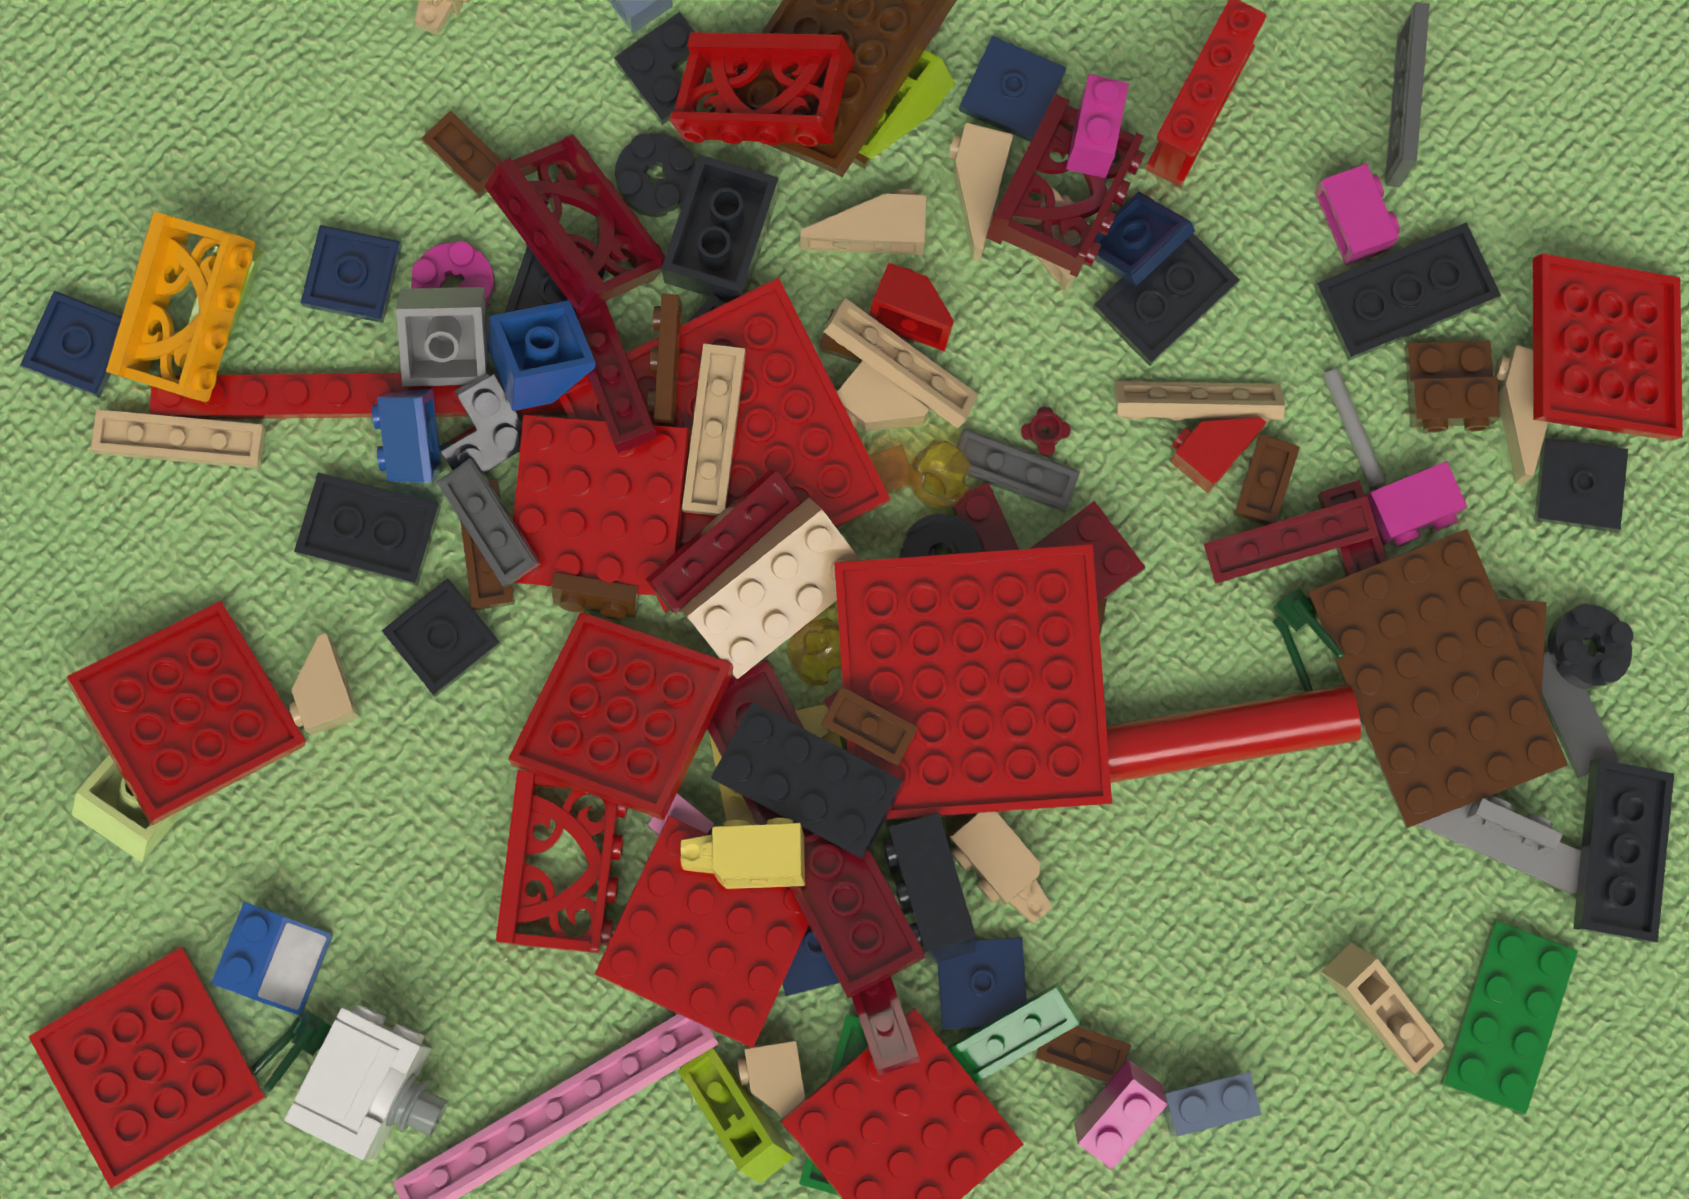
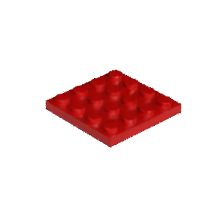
M1544 253L1533 257V420L1670 441L1683 438L1680 277Z
M523 415L513 520L541 564L514 583L552 586L554 573L602 580L607 583L614 582L638 586L637 594L658 596L645 579L679 550L690 429L653 425L658 438L618 454L605 421Z
M222 601L67 676V684L151 826L299 750L306 743L304 736Z
M580 612L508 760L512 766L532 771L534 774L665 820L733 675L734 667L730 662Z
M668 816L594 975L742 1045L754 1048L809 924L790 887L726 889L718 882L714 873L683 870L681 866V840L707 836L709 834Z
M183 947L28 1036L110 1189L120 1186L268 1098L187 950Z
M915 1008L910 1009L904 1015L920 1062L878 1076L869 1047L867 1046L779 1121L841 1199H962L1024 1145Z

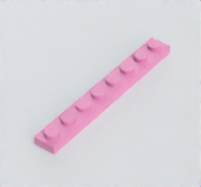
M677 1014L394 1181L393 1185L400 1199H458L718 1045V1042L710 1029Z

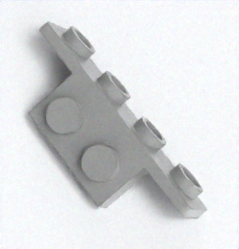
M1489 796L1488 800L1482 798L1474 803L1418 824V826L1567 893L1573 894L1577 892L1581 851L1560 842L1562 833L1551 829L1552 822L1534 814H1528L1527 818L1512 811L1513 805L1505 800Z

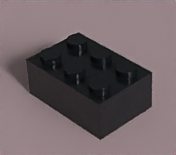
M699 154L661 268L664 283L709 297L714 294L717 298L726 302L746 294L779 196V177Z
M936 813L890 826V840L883 842L887 865L891 875L899 873L901 881L895 883L897 899L903 914H911L913 923L909 925L925 953V965H932L975 952L976 935L940 814Z

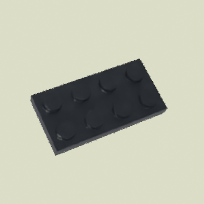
M1467 222L1318 282L1314 287L1348 361L1497 301L1501 297Z
M754 702L751 703L711 776L714 781L783 818L793 820V823H800L802 828L864 860L905 784L897 777Z
M1604 759L1590 760L1573 929L1646 943H1658L1674 773Z

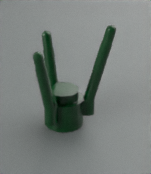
M1299 588L1285 596L1273 607L1279 616L1273 621V624L1282 635L1299 680L1306 692L1312 691L1313 688L1289 628L1292 627L1297 633L1309 625L1337 658L1342 659L1345 654L1317 621L1318 618L1309 597H1306Z
M308 1010L302 1019L297 1017L289 1030L251 1066L253 1072L257 1075L290 1041L294 1044L264 1085V1090L270 1092L302 1050L311 1056L315 1054L317 1049L320 1050L332 1026Z

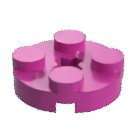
M458 241L437 245L425 252L412 267L411 289L442 288L448 276L462 277L465 281L459 284L460 288L484 287L486 310L488 309L489 301L495 290L494 274L484 255L472 248L470 244Z

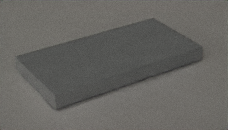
M1415 2L1397 33L1385 173L1386 186L1400 188L1417 162L1429 3Z

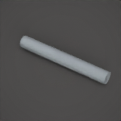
M1338 369L1328 371L1323 374L1324 380L1370 489L1386 483L1341 374Z

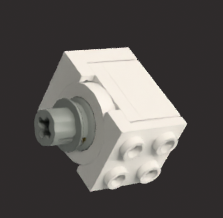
M358 1004L354 1010L341 1007L337 1015L339 1019H335L294 1099L296 1103H292L284 1121L361 1160L377 1159L394 1124L399 1126L401 1133L405 1132L408 1126L429 1137L432 1136L445 1113L448 1100L427 1091L429 1086L428 1080L423 1082L417 1081L416 1077L419 1075L432 1049L422 1044L425 1036L404 1025L395 1024L393 1029L383 1025L387 1017L368 1007Z

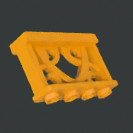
M153 211L106 372L185 397L208 402L216 383V376L224 349L228 343V335L234 315L240 303V295L248 268L252 263L255 241L230 232ZM190 234L203 237L193 251L186 247ZM214 245H220L217 256H208L202 263L200 262L209 248ZM191 280L199 302L200 313L191 323L174 335V324L167 312L170 298L172 295L182 291ZM172 355H174L177 366L183 368L180 380L175 377L172 371ZM160 359L161 377L148 373L152 360Z

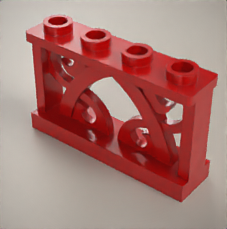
M1228 0L1157 134L1159 142L1145 170L1182 187L1254 50L1255 45L1253 43L1266 19L1264 12L1240 0Z
M690 33L687 44L690 52L675 109L671 112L669 121L683 139L693 143H701L704 140H722L729 144L753 141L766 145H778L780 142L799 143L808 147L833 143L835 136L833 131L847 73L852 71L855 60L853 52L842 35ZM711 68L713 82L703 84L706 70ZM736 69H747L741 75L735 71ZM762 69H770L777 81L787 89L769 103L752 110L740 101L733 89L753 81ZM785 70H796L791 72L796 80L786 77L784 75ZM823 71H827L822 90L815 86ZM710 93H719V95L709 97L703 104L705 110L709 107H716L715 112H696L698 101ZM807 94L819 100L818 110L815 115H796L801 109H806L810 112V106L804 99Z
M517 770L495 942L502 945L602 955L603 946L608 945L613 934V920H606L608 903H616L619 878L612 877L613 860L621 861L624 835L617 834L619 817L626 818L628 807L601 798L605 804V812L600 821L592 822L588 819L587 814L592 806L583 808L578 813L577 819L570 815L573 805L579 798L589 793L534 774L532 771ZM537 786L573 790L567 797L563 808L536 796ZM551 820L557 823L548 839L540 841L535 838L534 828L538 824H544L548 831ZM565 829L578 843L590 866L574 884L556 896L550 878L539 868L527 864L528 855L543 853L552 848L559 841ZM605 831L601 855L590 835H598ZM534 880L541 881L546 890L547 901L541 903L540 891L537 896H529L526 892L527 885ZM599 880L597 901L595 903L584 895ZM566 909L568 919L578 925L575 920L576 913L580 910L588 911L591 916L590 929L580 937L567 935L560 927L558 912ZM549 917L551 929L555 937L519 934L520 923Z

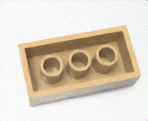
M808 498L684 606L682 611L721 660L732 663L734 667L733 675L738 679L837 600L835 562L861 560L824 511L813 500Z

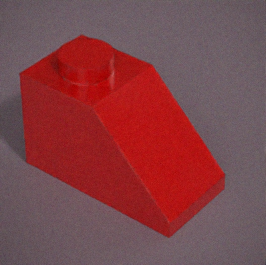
M888 262L874 295L869 315L897 335L945 352L954 320L928 276Z
M1261 417L1202 421L1194 431L1186 427L1171 445L1176 452L1170 463L1209 493L1259 435L1267 422Z

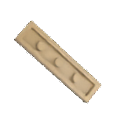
M844 298L838 304L823 331L957 429L967 420L978 396L975 391L848 299Z
M703 344L682 505L683 512L718 516L726 509L746 356L745 348Z
M1115 381L1114 387L1117 417H1127L1133 420L1158 417L1176 421L1187 418H1209L1215 421L1261 417L1265 422L1270 419L1284 420L1285 402L1281 384Z
M96 409L90 450L94 454L260 469L265 427L262 424Z

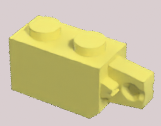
M788 818L770 819L767 821V825H750L745 820H729L724 822V826L712 827V835L681 840V866L686 871L714 873L718 882L726 889L805 886L804 833L800 823H793V820Z

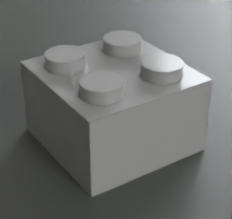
M484 287L400 289L396 306L402 386L466 385L488 372L489 351Z

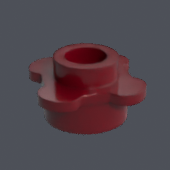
M1046 406L1040 407L1032 421L1025 423L1021 428L1022 438L1024 440H1031L1038 447L1039 453L1044 456L1052 455L1057 443L1061 439L1068 438L1071 433L1070 425L1067 422H1062L1060 417L1053 413L1050 407ZM1048 428L1050 433L1045 435L1042 433V429Z

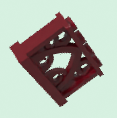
M1055 94L994 213L986 238L1000 245L1002 241L1010 243L1071 271L1070 275L1078 277L1083 265L1092 267L1102 245L1095 242L1098 234L1106 236L1114 221L1116 213L1110 211L1113 203L1121 206L1131 183L1125 180L1127 174L1136 175L1142 163L1145 152L1140 151L1139 148L1144 135L1139 133L1133 135L1120 129L1116 153H1118L1120 160L1115 165L1110 166L1106 179L1114 178L1108 193L1104 178L1082 173L1091 197L1071 205L1055 207V195L1051 186L1042 177L1037 175V172L1061 174L1069 171L1066 169L1067 160L1055 162L1051 159L1050 153L1057 152L1061 155L1062 159L1067 154L1069 155L1078 109L1069 106L1070 100ZM1034 192L1042 194L1045 198L1046 207H1040L1042 199L1040 201H1033L1029 195ZM1097 213L1090 228L1084 219ZM1024 224L1042 226V233ZM1059 225V233L1066 241L1068 238L1067 231H1077L1080 235V242L1070 246L1055 239L1051 226Z
M574 134L565 136L561 141L512 160L510 157L498 162L484 185L490 196L580 316L592 311L595 306L644 283L653 282L662 270L665 255L660 246L648 234L635 213L630 210L615 190L611 181L606 178L590 157L589 152L581 145ZM556 164L560 172L555 182H552L548 168ZM534 172L538 173L539 181H528L525 177ZM549 202H550V205H551V208H552V212H551L550 209L547 207L548 204H549ZM562 203L575 206L596 217V246L582 236L568 234L559 223L562 216ZM611 259L620 263L629 261L633 269L620 267ZM603 267L614 278L603 282L598 273Z

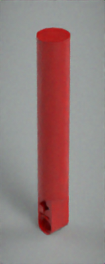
M1350 685L1106 725L1111 783L1356 742L1361 737L1358 704Z

